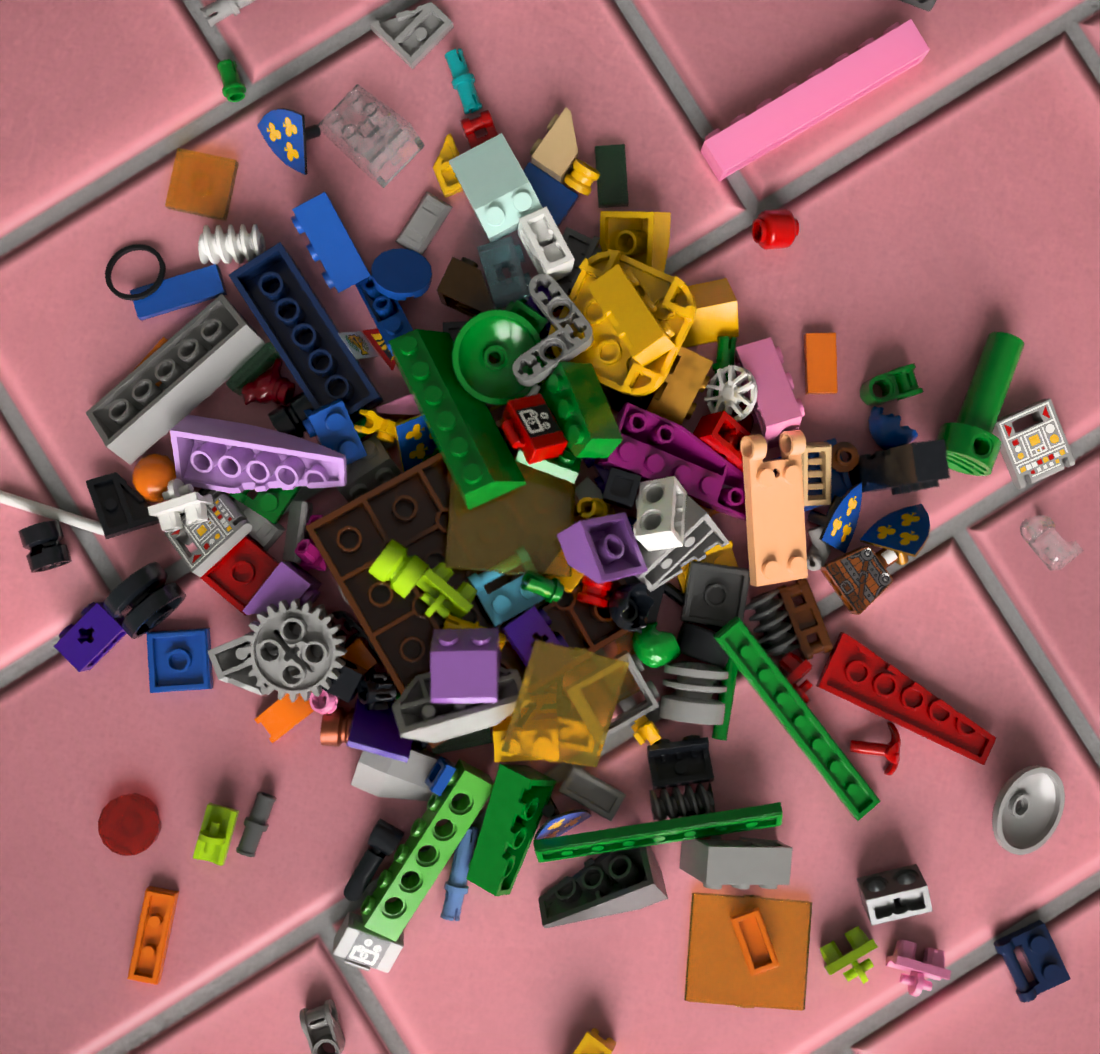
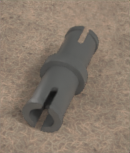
M264 792L257 793L250 816L244 820L245 829L236 848L237 853L247 857H255L262 833L266 832L269 826L267 820L277 799L275 796Z

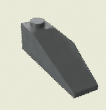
M651 846L602 853L595 860L591 857L584 863L585 867L572 877H565L539 897L538 901L542 926L550 928L642 909L666 900L668 896L662 871Z

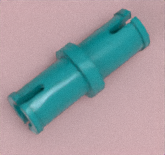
M459 48L458 50L453 49L447 52L445 59L453 77L451 83L453 88L458 91L464 113L469 114L471 112L472 114L481 110L483 106L480 103L474 86L476 80L474 75L469 72L463 50Z

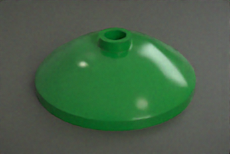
M490 310L475 315L461 327L453 343L451 360L457 381L469 395L488 404H507L509 400L526 396L533 386L526 387L517 382L513 373V364L519 356L541 342L539 334L530 322L511 311ZM491 352H495L498 355V360L494 364L489 360ZM537 356V362H540L541 367H544V364L542 363L540 356ZM527 365L522 368L523 373L533 374L532 368H528Z

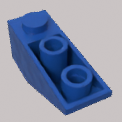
M372 276L355 285L392 354L388 341L413 331V328L398 300L387 298L378 292L374 286Z

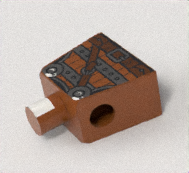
M861 546L826 562L821 566L820 571L849 612L859 615L893 582L886 568L896 562L898 557L894 551L882 548L877 553H874L870 546Z

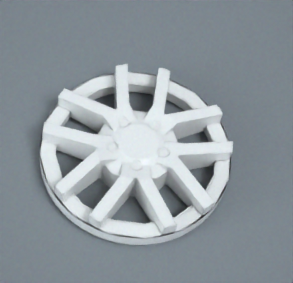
M728 365L717 370L709 385L707 384L706 386L708 388L707 397H704V401L707 402L712 414L724 409L731 416L734 410L738 415L732 418L739 422L746 418L755 406L758 394L757 383L752 373L747 369L736 365ZM736 371L742 372V373L736 378ZM727 372H728V382H727L726 375H725V373H727ZM748 378L749 383L745 384L744 386H741V384ZM714 390H719L718 396L713 397ZM749 390H751L750 400L744 396ZM741 402L747 405L744 410L739 406Z

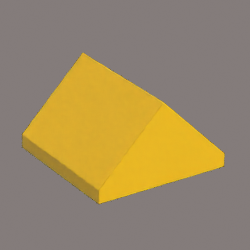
M727 278L688 286L695 298L696 313L693 324L682 346L688 348L717 342V337L729 336V339L731 337H739L737 299Z

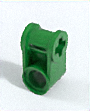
M915 363L877 375L864 382L860 388L862 401L866 405L877 406L923 393V388L918 386L914 373ZM873 384L881 387V398L873 393Z

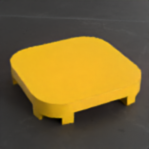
M608 249V251L598 252L589 259L585 258L578 268L581 272L569 295V298L590 323L594 340L589 348L569 362L592 364L599 383L620 393L633 397L649 395L657 390L666 379L693 324L696 313L695 298L686 283L677 276L673 277L625 256L617 250ZM617 264L624 271L629 268L640 282L636 287L640 295L648 294L657 307V310L653 312L657 320L660 322L665 319L675 334L670 338L675 347L647 367L641 366L633 359L628 351L630 349L622 337L618 336L614 329L615 327L604 314L587 287ZM563 307L559 319L569 314L570 310L568 307ZM573 322L570 327L573 330L574 337L583 339L585 337L584 332L580 333L575 328ZM552 325L550 327L549 335L556 331ZM551 346L553 353L558 358L562 353V349L558 346Z

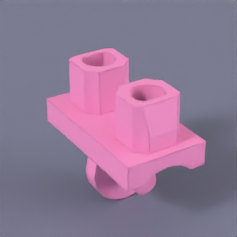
M897 940L893 956H887L885 965L910 972V975L901 973L899 978L900 983L908 985L910 995L917 997L922 989L931 991L932 982L924 980V977L934 980H941V978L950 980L951 970L945 969L944 951L925 948L923 962L915 960L916 943Z

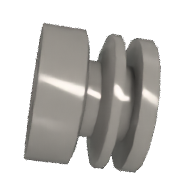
M682 661L664 665V672L677 675V679H663L662 684L674 688L676 691L675 694L661 696L659 717L685 723L722 725L724 723L725 703L712 699V693L727 692V687L714 684L713 682L714 679H728L729 672L714 667L711 664Z

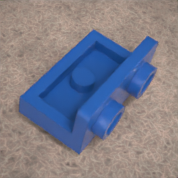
M337 399L314 411H311L309 408L304 410L307 419L302 422L309 437L316 436L319 445L346 455V465L367 456L341 399Z

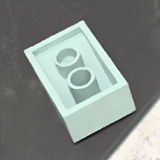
M502 133L449 160V164L490 244L518 230L519 218L543 208Z

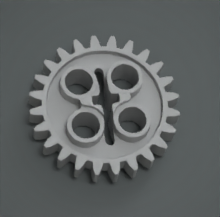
M296 598L292 601L291 607H289L288 602L284 599L279 602V609L274 604H271L267 607L268 614L261 611L256 615L260 622L253 621L249 624V627L254 632L244 635V639L251 642V644L242 648L243 652L251 654L244 661V664H253L254 669L248 675H259L260 679L257 681L256 686L259 687L266 683L268 685L267 695L276 689L278 690V700H281L289 693L291 702H294L300 693L303 700L307 701L311 696V691L315 696H320L322 687L329 689L333 685L330 678L337 680L341 675L335 668H342L346 663L338 658V656H343L347 653V649L339 647V644L346 639V636H336L335 632L340 629L341 625L331 626L330 621L334 615L330 614L324 618L321 615L324 608L322 605L313 611L311 610L312 601L310 600L301 607L299 598ZM290 621H295L301 626V635H295L290 631ZM276 629L280 631V635L275 633ZM267 643H274L278 647V656H273L267 651ZM312 644L319 645L323 649V657L319 658L312 654ZM296 645L300 650L293 655L290 650ZM309 665L314 666L315 671L310 670ZM289 666L299 668L301 678L292 677L289 674Z

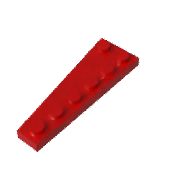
M840 632L833 651H831L818 679L817 687L985 765L997 739L995 736L901 673L900 670L875 655L874 652L848 634Z

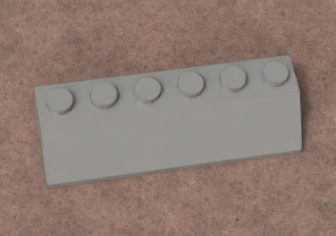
M221 294L90 408L86 415L105 446L131 465L160 438L165 436L170 429L190 414L201 402L212 395L217 388L232 377L250 359L255 357L267 344L228 299ZM160 380L162 384L158 387L155 384Z

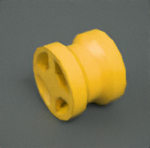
M575 158L572 163L573 169L571 173L566 174L563 181L574 190L589 196L592 191V183L599 179L601 173L586 162Z

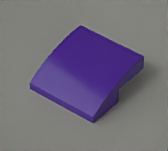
M357 696L346 746L407 763L413 739L402 738L392 709V705L395 702H388L389 708L385 710H367V704H362Z

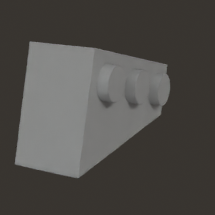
M687 495L683 546L648 552L636 540L648 571L634 576L641 583L646 584L647 589L652 592L681 574V567L694 559L700 562L706 558L705 552L718 544L724 547L730 542L708 513Z
M720 835L711 836L710 840H700L698 838L684 840L681 843L679 868L702 882L703 886L709 889H722V885H731L737 889H749L750 885H759V887L765 889H777V885H790L792 847L778 840L739 837V840H721Z

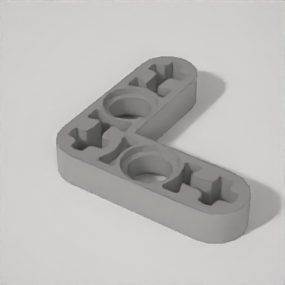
M548 274L534 276L529 283V292L533 302L556 331L514 361L513 373L519 384L526 387L536 385L552 374L560 362H569L589 348L594 340L590 323L556 280ZM538 287L548 288L552 299L548 301L547 296L542 291H538ZM558 306H566L570 310L569 314L564 318L559 319L552 315L554 309ZM573 322L575 328L580 333L584 332L585 337L583 339L574 337L573 330L570 327ZM551 346H558L562 349L561 355L556 359H548L545 356L546 350ZM537 356H540L542 363L545 365L544 367H541L540 362H537ZM527 365L528 368H532L533 374L523 373L522 368Z

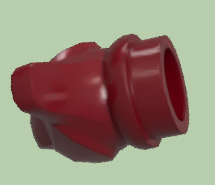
M276 358L271 369L260 375L254 382L243 386L241 394L245 405L256 401L261 404L273 401L275 404L281 403L284 405L290 402L295 392V383L289 381L287 377L281 376V359Z

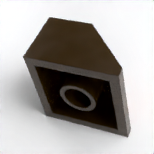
M452 257L437 288L441 303L471 318L479 313L495 310L482 272L478 269L479 265L465 257H462L461 260Z

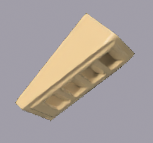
M823 441L806 442L805 451L801 454L804 506L831 505L832 445ZM819 452V457L808 458V453ZM808 465H820V470H808ZM821 477V482L808 483V478ZM822 489V495H808V490Z

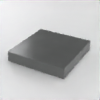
M693 560L689 562L680 620L723 627L737 616L743 622L750 581L749 569Z

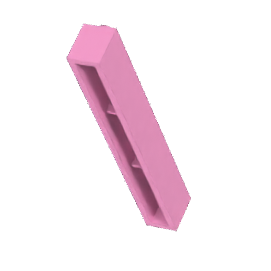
M910 19L902 25L899 22L894 23L883 32V36L876 40L873 37L867 39L857 48L858 51L851 55L848 52L840 55L832 62V66L826 70H823L822 67L818 68L806 78L807 81L799 86L797 83L791 84L781 92L782 96L772 101L771 98H768L755 108V112L748 116L743 113L730 122L731 126L721 131L718 128L710 132L704 138L705 141L700 152L717 180L721 181L920 63L930 49L913 21Z

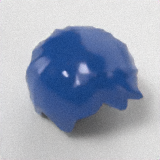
M874 406L868 420L869 431L875 443L883 450L909 444L918 437L916 430L908 426L900 427V415L894 416L892 413L883 415V407Z

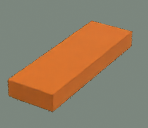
M154 886L146 888L127 979L155 985L160 983L179 891Z

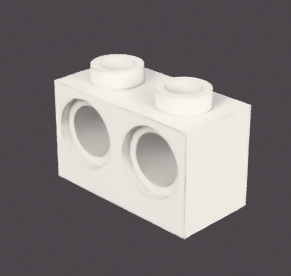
M547 206L519 218L518 236L538 274L550 275L556 281L572 274L574 257Z
M675 476L640 482L639 495L636 496L635 500L637 520L633 525V533L636 540L648 552L683 546L687 492Z

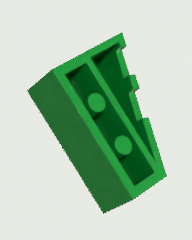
M560 362L538 394H541L568 441V448L576 458H608L622 442L623 437L592 364Z

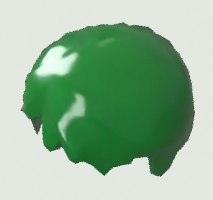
M658 622L647 624L645 628H642V634L634 632L631 638L634 653L643 664L651 668L664 666L681 654L674 635L656 629Z

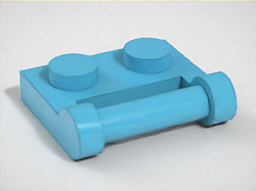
M524 547L518 548L514 551V555L478 575L475 572L467 577L470 585L477 590L476 595L494 627L544 600L543 596L521 588V584L524 583L522 582L524 574L489 594L484 588L486 584L520 565L525 573L528 570L537 573Z

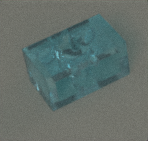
M512 236L478 246L479 258L495 309H504L511 301L516 302L521 298L528 301L530 298L529 283L531 277L529 272L523 274L520 263L525 262L520 244L514 245ZM503 268H508L509 272H511V278H505L502 271Z

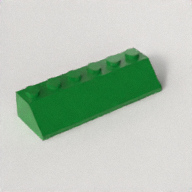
M415 329L389 340L394 361L467 509L470 510L525 485L526 481L486 404L469 395L456 379L451 360L454 342L450 334L447 332Z

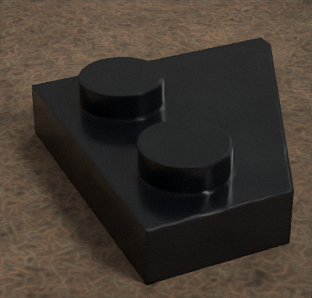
M117 472L86 481L106 539L159 523L158 517L149 516L148 507L151 505L145 501L142 495L127 485V482Z

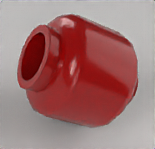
M788 209L762 211L752 224L753 239L764 250L788 248L799 233V222Z

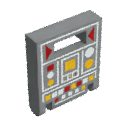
M1042 399L997 419L993 434L1001 441L1000 451L1013 484L1017 489L1026 487L1023 476H1025L1027 484H1032L1064 470V466L1071 467L1075 465V459L1051 399ZM1029 414L1032 415L1034 421H1040L1016 433L1011 423Z
M211 490L207 493L212 495L214 502L206 506L208 521L199 524H188L185 514L181 517L182 529L164 533L191 572L199 577H202L253 529L247 517L226 492ZM192 542L198 548V551L193 555L185 546L190 545Z

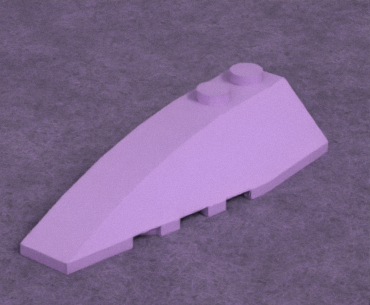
M189 414L170 429L176 479H180L185 485L192 484L193 487L233 494L254 489L256 492H264L269 488L294 490L295 487L307 486L310 489L340 487L347 484L346 455L297 436L249 424Z

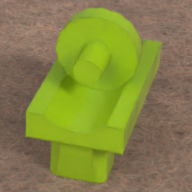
M444 562L439 563L432 570L429 568L416 583L425 592L420 599L430 606L424 614L429 618L436 611L444 619L449 614L462 618L474 606L471 602L477 590L467 582H463L457 590L446 583L454 572Z
M214 803L207 804L193 854L194 859L209 861L219 866L225 864L239 810Z
M857 926L844 934L853 950L842 955L833 940L821 947L820 951L826 963L824 968L829 975L851 964L853 968L843 973L846 980L849 982L858 976L864 984L869 981L864 972L874 967L870 958L861 963H858L857 959L878 946L873 939L869 940L867 935Z

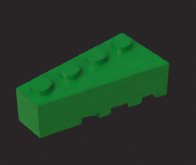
M500 764L475 851L469 864L467 880L495 896L509 895L542 818V809L549 801L556 780L527 765Z

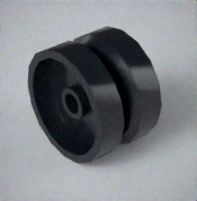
M157 562L142 567L125 579L109 594L103 603V607L113 618L125 617L121 627L132 639L141 637L160 624L180 606L186 597L185 592L177 583L165 584L168 573Z

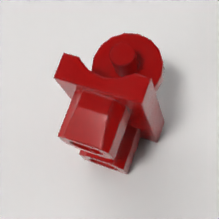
M788 652L778 664L789 674L786 679L807 704L810 699L805 693L813 685L807 679L799 687L796 683L812 670L811 667L813 665L807 659L802 661L792 652Z

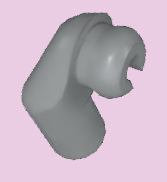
M822 526L808 530L812 546L807 553V569L811 571L821 569V566L825 564L831 553L830 546L819 539L823 531Z

